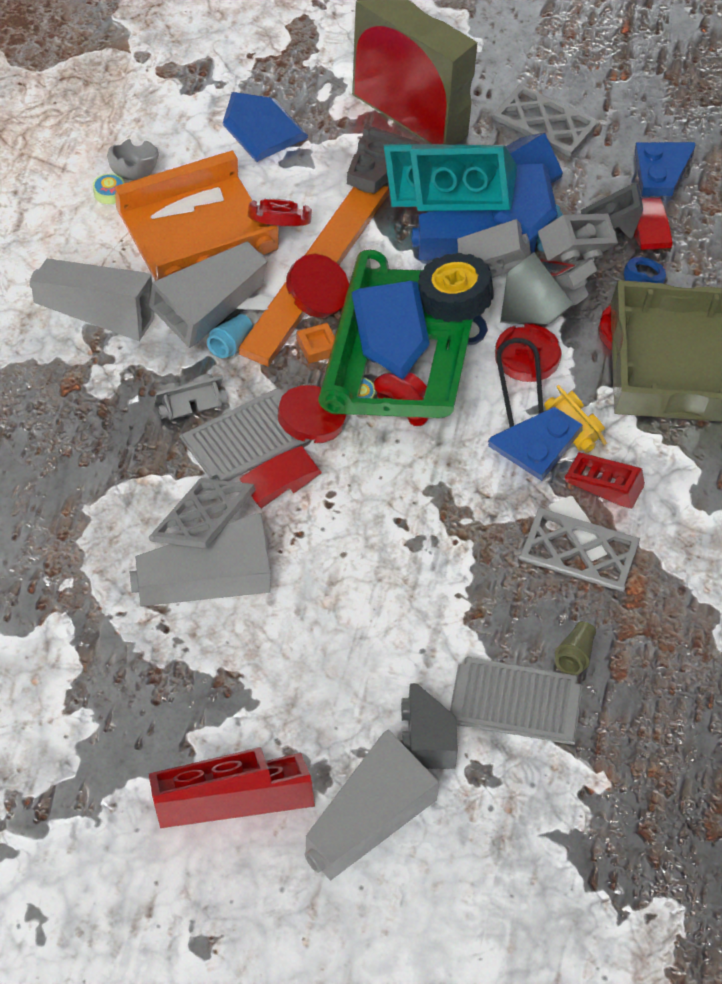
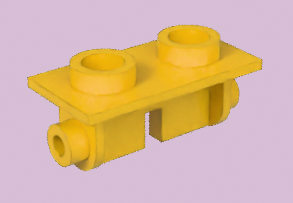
M560 385L556 386L560 396L556 399L554 397L549 398L544 403V407L546 410L556 407L582 424L583 431L573 442L579 451L589 453L595 448V441L598 439L605 446L607 442L601 433L605 430V427L593 413L587 416L581 410L584 404L572 390L567 394Z

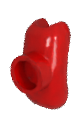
M411 372L404 379L392 373H385L378 376L374 381V390L377 392L379 399L423 400L427 388L425 383ZM407 417L413 426H422L428 421V418Z

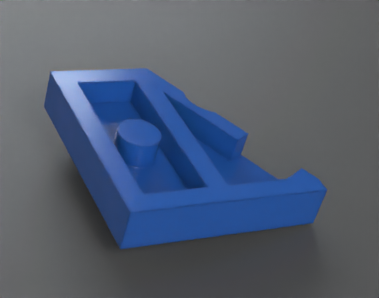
M636 142L634 152L641 196H673L678 186V181L682 178L687 163L694 154L695 142Z
M553 407L491 436L488 440V447L542 481L583 431L581 423Z

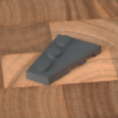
M365 124L363 136L358 142L357 152L354 154L347 172L346 184L359 188L363 192L375 194L388 182L384 145L420 144V142Z

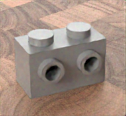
M608 213L562 215L538 231L547 261L570 263L577 260L592 259L594 262L603 257V252L618 244Z

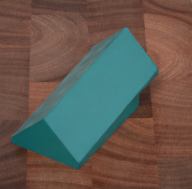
M384 145L392 207L417 206L418 211L510 210L512 208L517 165L505 145Z

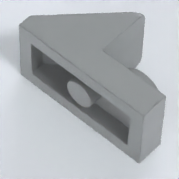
M592 259L572 261L569 264L576 266L558 276H553L574 303V306L588 297V292L585 288V284L588 282L587 277L597 271Z

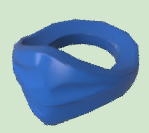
M634 257L627 262L624 268L623 275L625 281L664 284L666 280L665 269L661 264L652 259ZM639 264L650 266L657 271L658 275L649 277L645 273L638 272L635 266Z

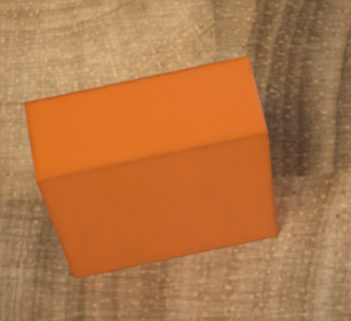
M328 322L296 331V340L308 364L330 357L335 336Z

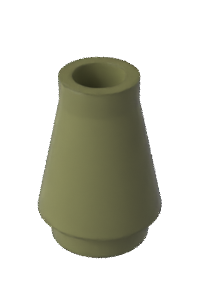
M585 621L578 622L571 633L556 648L555 664L562 672L578 675L589 667L593 640L596 635V629L592 624Z

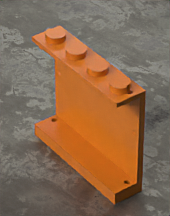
M233 150L114 186L116 209L155 281L247 241L263 255L278 250V226L272 225L268 227L265 223L257 222L248 217V205L252 202V199L238 177V158ZM217 187L221 189L224 198L221 202L195 206L193 212L155 219L151 218L156 212L185 197Z

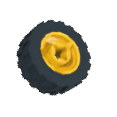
M456 253L445 254L440 258L437 257L431 263H427L424 266V270L419 274L420 280H418L422 307L425 308V312L428 315H432L437 320L462 322L463 320L474 319L476 316L483 314L486 308L490 307L491 300L494 298L490 267L484 263L483 259L474 257L472 254Z

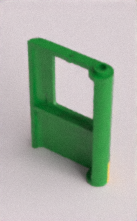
M371 249L363 250L356 257L319 394L320 406L332 414L445 418L451 415L454 411L473 319L463 320L462 322H444L441 319H434L430 314L428 315L423 307L428 337L437 341L424 399L359 398L368 359L362 353L352 292L360 288L406 281L418 283V280H420L419 274L423 271L389 269L387 258L382 253ZM370 259L376 260L380 267L371 269Z

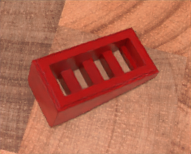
M578 452L564 477L565 482L630 509L634 507L645 485L642 468ZM586 466L591 468L587 476L582 475ZM599 472L603 473L600 480L596 479ZM612 478L616 479L614 483H611Z

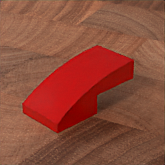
M641 198L643 212L634 233L640 250L672 248L673 242L670 226L661 199Z
M300 446L262 463L239 480L242 483L254 484L255 491L251 497L262 509L289 488L293 493L297 492L322 472L303 446Z

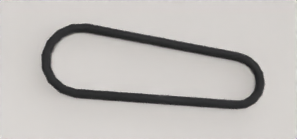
M513 338L505 341L500 345L496 355L509 427L514 426L501 360L502 351L509 344L523 343L533 350L535 355L539 414L544 412L540 355L537 347L531 341L524 338Z

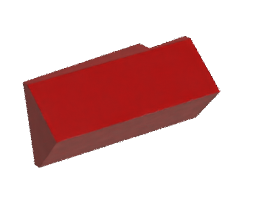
M261 747L149 773L152 798L160 829L315 807L311 775L301 752L266 761Z

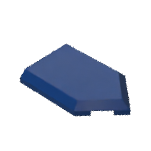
M238 92L231 93L223 119V126L255 162L308 138V134L274 98Z
M542 163L517 165L512 208L510 210H491L493 221L499 225L517 219L521 224L522 235L527 233L529 243L538 236L539 230L553 222L558 216L549 170Z
M406 281L360 288L353 291L352 299L363 356L373 363L377 362L392 374L404 379L418 358L423 355L430 345L418 283Z

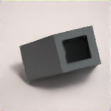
M410 683L409 697L401 699V720L408 721L409 731H402V744L426 769H455L458 752L456 716L419 684Z

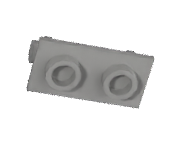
M205 374L194 378L193 383L180 386L179 382H173L160 387V391L156 392L154 399L155 404L163 403V405L158 406L160 418H167L170 421L192 415L189 402L195 401L198 413L221 408L222 404L227 402L225 390H218L223 376L213 377L212 374Z

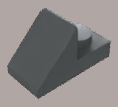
M635 182L582 209L581 214L608 213L613 229L620 227L631 239L643 212L639 185Z

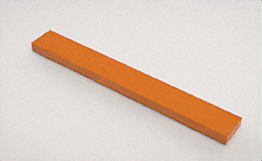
M383 185L375 194L363 192L359 188L353 187L305 255L314 253L324 255L340 265L389 195V187ZM286 282L239 346V355L267 367L270 366L306 314L294 304L295 299L291 293H288Z

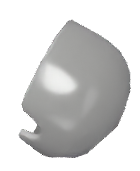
M127 139L121 145L111 146L107 154L112 171L122 178L133 181L150 175L155 168L159 156L157 147L151 142L144 141L141 146H134L131 139Z

